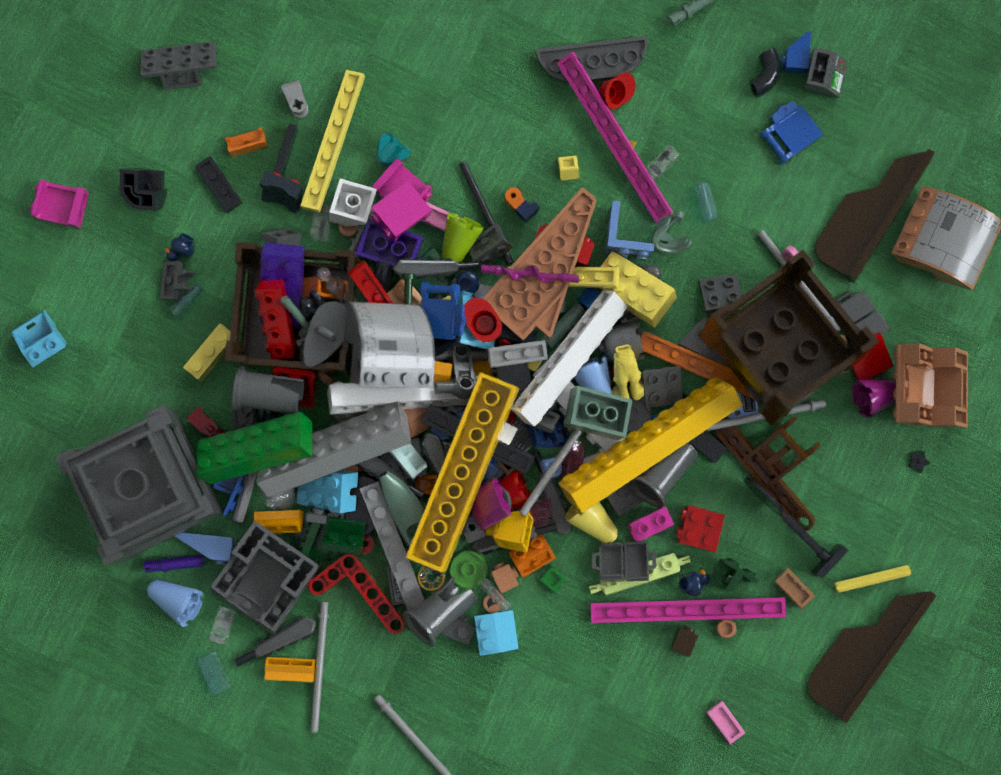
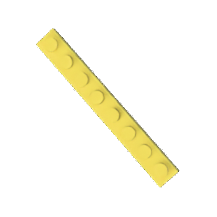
M350 70L345 72L300 205L302 209L318 213L321 211L365 79L363 73Z

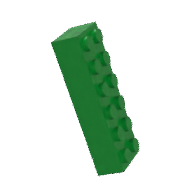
M300 411L198 440L196 475L206 483L213 484L312 457V421Z

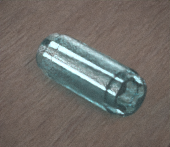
M701 182L696 184L695 190L704 221L716 220L717 210L709 183Z

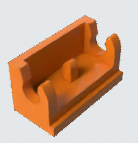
M262 127L255 131L225 138L228 144V151L232 157L268 147Z

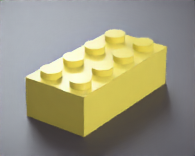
M614 251L610 253L600 266L618 267L620 269L618 288L594 289L600 293L603 289L614 291L628 306L627 311L654 328L677 299L674 288Z

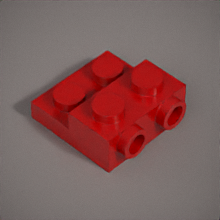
M687 505L686 509L683 508L681 512L682 527H678L676 538L679 539L678 543L716 552L725 515Z

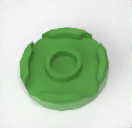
M472 550L458 553L450 564V575L455 576L454 583L464 589H473L480 586L488 574V565L485 558Z

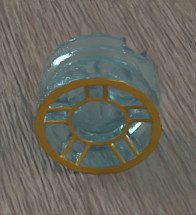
M423 566L418 573V581L421 587L429 591L439 589L445 581V573L430 581L428 575L432 572Z

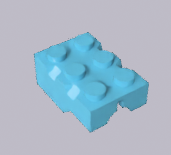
M342 469L297 486V504L315 506V508L328 509L336 513L356 511V495H350V490L357 487L358 472Z

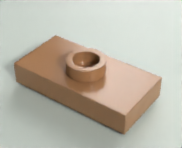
M786 568L774 580L775 584L800 609H803L815 597L789 568Z

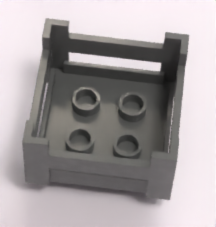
M162 405L145 413L146 419L82 450L73 448L55 457L62 474L70 477L101 545L97 547V550L104 565H121L137 557L138 554L180 533L223 515L224 510L218 497L214 496L209 484L196 475L197 458L184 433L183 428L185 427L177 410ZM170 427L173 428V430H174V432H175V434H176V436H177V438H178V440H179V443H180V445H181V447H182V449H183V451H184V453H185V455H186V457H187V460H188V462H189V464H190V466H191V468H192V470H193V472H194V475H195V477H196V479H197V481H198V483H199V485H200V487H201V489H202V492H203V494H204L203 496H202V494H201V492H200V490H199V488H198V485H197V483H196V481H195V479H194V477H193V475H192V473H191V471H190V468H189V466H188V464H187V462H186V460H185V458H184V456H183V454H182V451H181V449H180V447H179V445H178V443H177V441H176V439H175V437H174V434H173V432H172V430H171ZM194 517V519H192V520H190V521H188V522H186V523H184V524H182V525H180V526H178V527H175V526H177V525H179V524H181V523H183V522H185V521H187V520H189V519H191V518ZM170 528H173V529H171V530H169V531H167V532H165V533H163V534H161V535H159V536H157V537H155V538H153V539H151V540H149V541H147V542H145V543H143V544H141V545H138V544H140V543H142V542H144V541H146V540H148V539H150V538H152V537H154V536H156V535H158V534H160V533H162V532H164V531H166V530H168V529H170ZM135 545H138V546H136V547H134V548H132V549H130V550H128V551H125V550H127V549H129V548H131V547H133V546H135Z

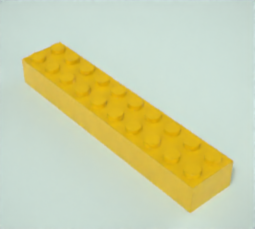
M480 372L406 558L439 572H446L519 391L518 387Z
M717 377L710 379L706 382V385L700 389L693 390L688 397L677 401L673 407L662 411L655 419L645 422L643 427L637 431L630 432L625 439L614 443L607 451L597 454L595 459L589 463L582 464L574 473L566 475L558 484L568 501L583 513L743 406L732 385Z

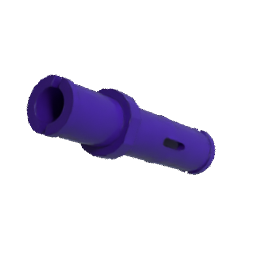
M202 554L167 559L162 557V559L144 560L145 573L163 571L165 573L168 570L204 567V556Z

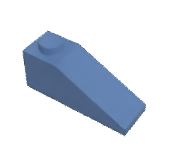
M180 533L175 536L209 559L216 560L215 564L227 565V561L232 558L231 552L235 548L236 538Z

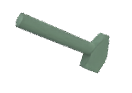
M287 296L282 297L281 302L303 327L298 334L301 339L305 338L312 320L308 322Z

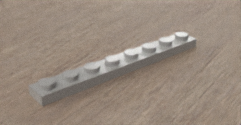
M376 481L359 489L408 611H413L425 599L410 561L406 558V551L387 508L380 485Z

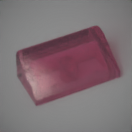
M576 441L561 463L562 472L559 476L560 479L574 473L583 464L584 442Z
M551 499L536 500L529 511L533 519L551 517ZM522 507L511 509V512L520 511Z

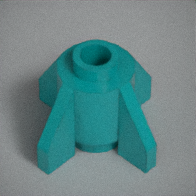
M383 132L379 137L376 153L378 155L377 159L385 166L387 164L391 165L396 159L401 161L412 153L410 149L403 146L396 139L393 133L388 135Z

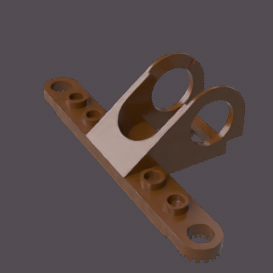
M795 415L792 416L755 448L736 426L715 429L714 431L719 439L756 482L781 505L784 510L783 512L790 515L806 532L809 531L815 524L814 516L781 479L806 460L820 446L816 442L804 452L786 432L785 429L792 425L797 417ZM781 435L787 444L775 453L768 443ZM792 448L798 457L786 466L780 458ZM806 517L809 520V525H803L800 518Z

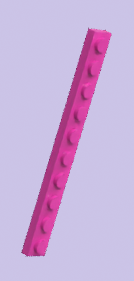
M574 52L569 53L558 61L557 65L657 224L662 217L669 216L674 212Z
M785 597L590 603L591 623L786 617Z

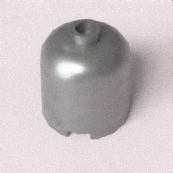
M639 322L612 327V330L606 334L599 345L600 353L604 352L607 360L614 363L615 349L619 346L630 345L631 350L635 354L636 361L645 360L644 354H640L643 351L640 338L641 329L637 330L640 326Z

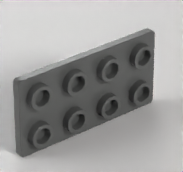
M215 41L173 47L168 46L165 48L143 50L141 52V77L161 76L165 90L201 86L200 71L217 68V45Z

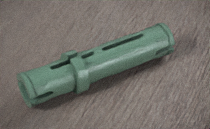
M693 0L686 5L683 4L680 6V9L667 16L668 21L674 27L679 22L691 18L695 12L715 0Z

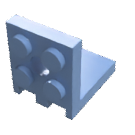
M612 201L605 253L610 254L614 251L624 258L634 256L636 260H647L654 252V244L616 239L620 201Z

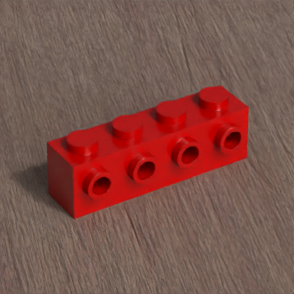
M284 279L262 280L258 288L255 289L256 300H259L260 303L259 317L263 318L262 332L267 338L265 343L266 351L270 353L271 359L294 358L297 349L291 314L281 302V298L287 296Z

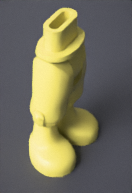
M630 345L619 346L615 349L616 353H614L613 381L616 386L612 388V394L630 399L627 389V382L629 381L631 397L634 400H639L645 395L644 382L640 381L641 372L638 369L635 354L631 350Z

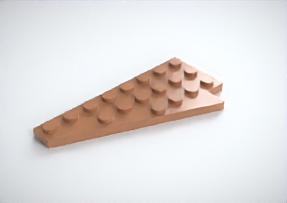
M582 187L509 269L524 270L527 266H535L541 273H565L572 275L597 199ZM504 274L483 299L491 304L501 322L522 341L536 327L550 339L570 282H560L558 280L540 282L536 277L525 276L519 280H512L508 275Z

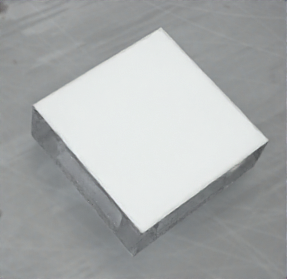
M505 423L498 442L508 447L517 428Z

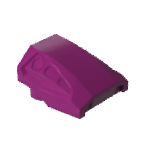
M492 479V481L479 488L471 511L480 530H485L512 515L509 504L503 498V488L496 484L498 483L497 479Z

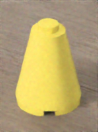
M600 502L583 513L574 505H571L565 514V519L568 523L603 543H612L618 536L617 527Z

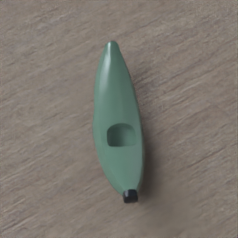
M386 471L379 475L383 496L400 535L410 548L427 505L422 499H418L407 484L398 476ZM423 565L425 568H427L433 573L434 577L443 574L442 572H439L435 569Z

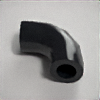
M771 48L758 56L762 64L761 73L749 82L755 97H760L771 90L779 79L781 63L776 48Z
M377 261L373 274L385 292L388 293L394 266Z

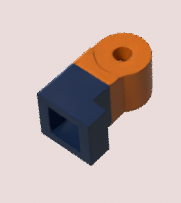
M513 187L506 191L505 200L507 205L525 223L540 211V206L535 201L530 205L522 197L519 189Z

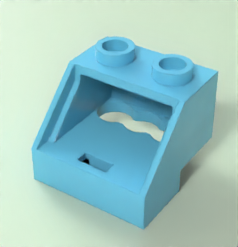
M46 310L12 330L20 351L32 368L65 348L67 344ZM33 322L35 323L33 326L29 327V329L26 328V326H28L29 324Z

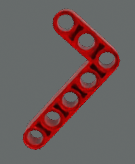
M343 555L310 581V592L314 595H321L348 576L389 632L398 634L404 630L405 621L392 605L391 601L356 555ZM347 557L354 559L355 564L352 568L345 566V559ZM331 569H336L339 572L336 580L331 579L329 576ZM360 572L366 575V581L363 584L358 583L356 580V576ZM316 581L323 583V589L320 592L314 589ZM370 588L377 590L378 596L376 599L369 598L368 590ZM381 604L389 606L390 611L388 614L380 613L379 607ZM397 619L401 622L399 630H394L391 627L392 620Z

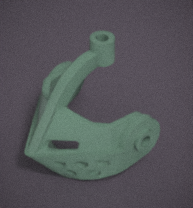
M678 211L672 219L669 216H664L658 221L651 241L658 251L666 254H677L690 247L692 240L687 236L677 239L666 232L674 223L683 220V212ZM659 240H660V241H664V242H668V243H667V244H662V243H659Z

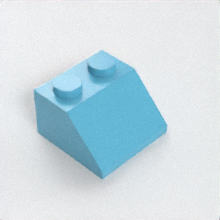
M513 610L474 616L480 656L519 649Z

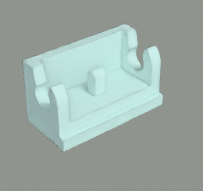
M411 444L389 451L410 478L416 477L427 467V463Z

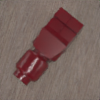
M200 405L186 418L201 434L207 437L226 433L225 430H220L213 420L205 415L206 412Z

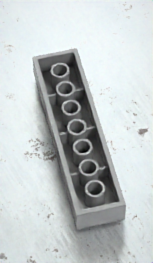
M396 401L312 434V457L257 471V484L266 496L270 497L411 444L408 416L400 403Z

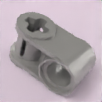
M299 79L281 85L292 114L296 118H304L309 110Z

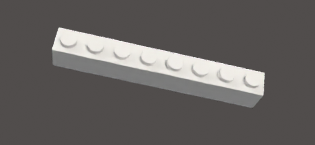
M603 289L513 404L511 410L524 423L535 427L542 420L543 415L553 406L557 397L564 392L568 383L577 375L582 365L588 361L589 356L601 344L606 334L612 330L616 321L623 316L628 306L614 291Z
M342 382L330 384L327 391L330 414L369 412L396 401L400 403L403 409L429 408L430 404L437 407L467 405L469 399L461 400L452 393L436 394L434 383L433 388L360 387L355 383L343 384Z

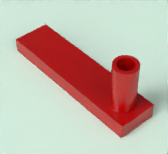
M364 260L348 271V274L369 303L394 304Z

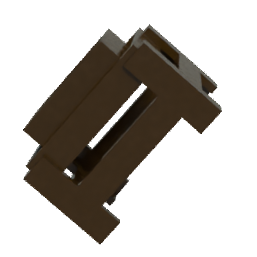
M236 242L234 262L237 264L230 341H226L225 361L235 368H239V366H244L245 369H255V366L329 372L332 376L351 377V343L345 341L341 344V348L336 349L330 357L314 367H307L305 365L297 342L294 358H270V353L266 351L265 346L267 338L262 332L263 323H260V303L255 297V289L258 288L261 281V253L263 247H259L256 243ZM304 250L305 260L339 262V264L304 262V278L322 276L348 281L346 301L324 300V304L327 302H339L347 307V301L355 302L356 284L348 274V271L361 263L356 252L335 250L334 253ZM246 273H248V277H247V287H246V297H245V307H244L243 328H242V338H241V347H240V346H239V336H240V326H241V316H242V305H243L245 275H246ZM293 326L295 341L301 339L298 334L299 326Z
M803 249L788 259L783 267L729 305L726 303L712 313L699 334V337L710 350L714 348L762 407L759 412L771 427L833 378L859 363L879 342L867 326L862 330L859 329L813 273L812 269L815 263ZM802 282L805 283L850 338L851 342L849 344L845 342L800 287ZM774 284V286L771 287L769 290H767L766 292H764L762 295H760L759 297H757L755 300H753L752 302H750L748 305H746L745 307H743L741 310H739L738 312H736L734 315H732L731 317H729L727 320L723 321L726 317H728L729 315H731L733 312H735L736 310H738L740 307H742L743 305H745L747 302H749V301L752 300L754 297H756V296L759 295L761 292H763V291L766 290L768 287H770L771 285Z

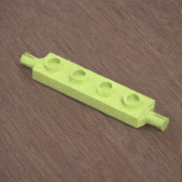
M672 553L656 558V568L649 570V581H626L624 575V581L600 582L599 584L589 586L591 594L603 591L607 596L680 573V566L691 563L689 555L677 559L675 554Z

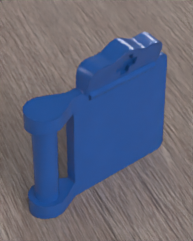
M790 102L778 108L777 112L770 118L773 125L759 135L762 139L765 138L780 158L779 162L784 164L820 138L823 133L802 106H797L795 102ZM773 131L788 148L789 153L786 154L771 135Z
M422 282L420 289L421 306L428 316L433 338L453 340L456 336L463 335L466 317L465 307L458 305L460 286L458 284H452L451 286L430 285L429 282ZM429 294H450L451 300L431 299Z

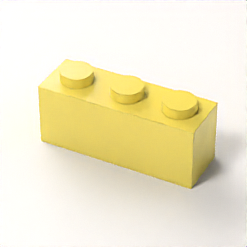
M219 323L183 368L202 382L225 355L226 341H230V330Z

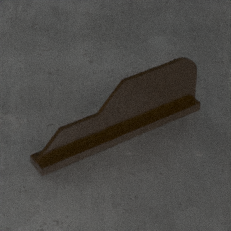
M928 149L925 152L897 158L878 187L847 194L817 241L816 254L819 260L848 277L849 281L855 283L930 164L935 152Z
M928 591L896 596L876 625L842 630L809 677L808 690L812 698L840 720L847 723L937 595Z

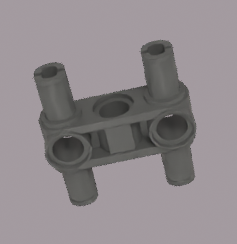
M456 343L448 351L435 357V361H447L449 364H453L452 381H436L435 393H452L461 400L469 399L477 382L472 361H488L487 349H472L467 344Z

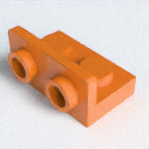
M538 535L529 542L527 552L516 550L509 552L523 578L556 559L543 535Z

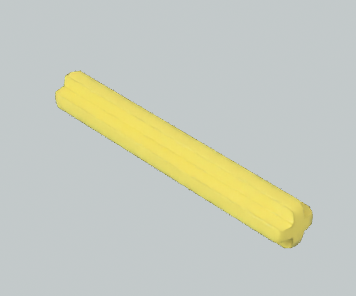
M908 565L851 578L836 582L835 589L840 593L910 576L911 570Z

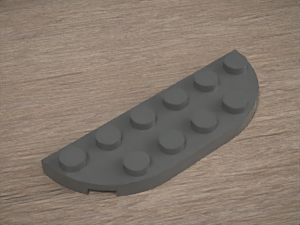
M648 36L536 49V56L543 70L558 81L569 83L557 62L571 52L575 53L592 81L608 80L624 72L631 73L640 65L647 50Z

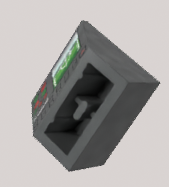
M814 48L810 54L809 69L806 72L802 90L840 98L848 62L832 51Z

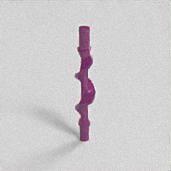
M481 265L482 273L505 274L512 280H519L525 276L536 277L540 282H550L553 280L579 282V275L541 273L535 266H527L524 270H515L499 265Z

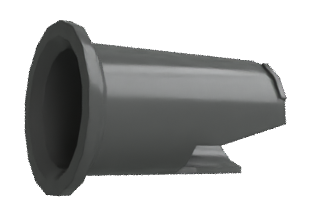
M239 366L233 386L232 408L233 410H238L239 407L244 406L290 414L297 413L298 400H303L304 380L248 372L244 366Z
M686 443L629 481L628 484L643 501L656 508H662L665 505L664 497L696 460L697 452L692 445Z
M451 576L447 582L413 611L406 610L403 613V618L410 630L421 642L429 647L435 646V638L474 603H477L476 595L472 589L454 596L458 590L454 583L455 576Z

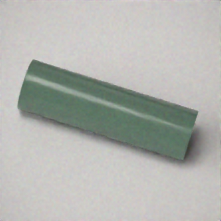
M575 303L556 323L552 337L549 339L544 335L541 340H545L546 345L553 349L585 314V309L578 303Z

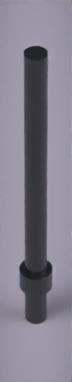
M464 161L459 165L490 228L495 224V221L467 162ZM509 251L502 255L507 266L514 263Z

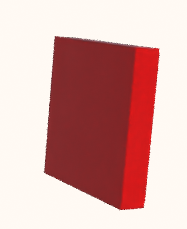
M880 332L873 334L879 342L859 363L852 367L857 381L867 380L893 367Z

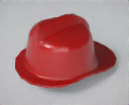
M624 72L601 84L599 93L610 109L615 110L632 98L636 87L634 77L630 73Z
M483 298L468 300L464 304L466 325L473 336L482 342L496 340L502 331V323L491 304Z

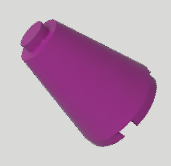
M875 379L856 381V384L852 387V398L854 405H858L860 408L858 410L859 414L864 418H869L895 404L896 400L894 399L893 391L896 388V380Z

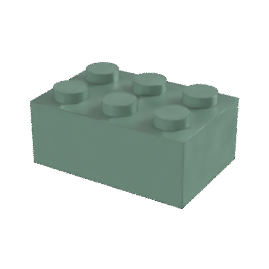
M576 386L570 389L563 427L614 440L626 438L633 400Z

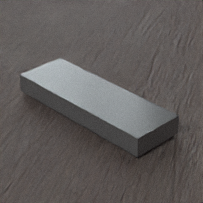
M545 340L487 348L489 368L548 360Z

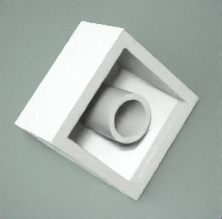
M340 179L329 212V222L347 227L367 224L377 189Z

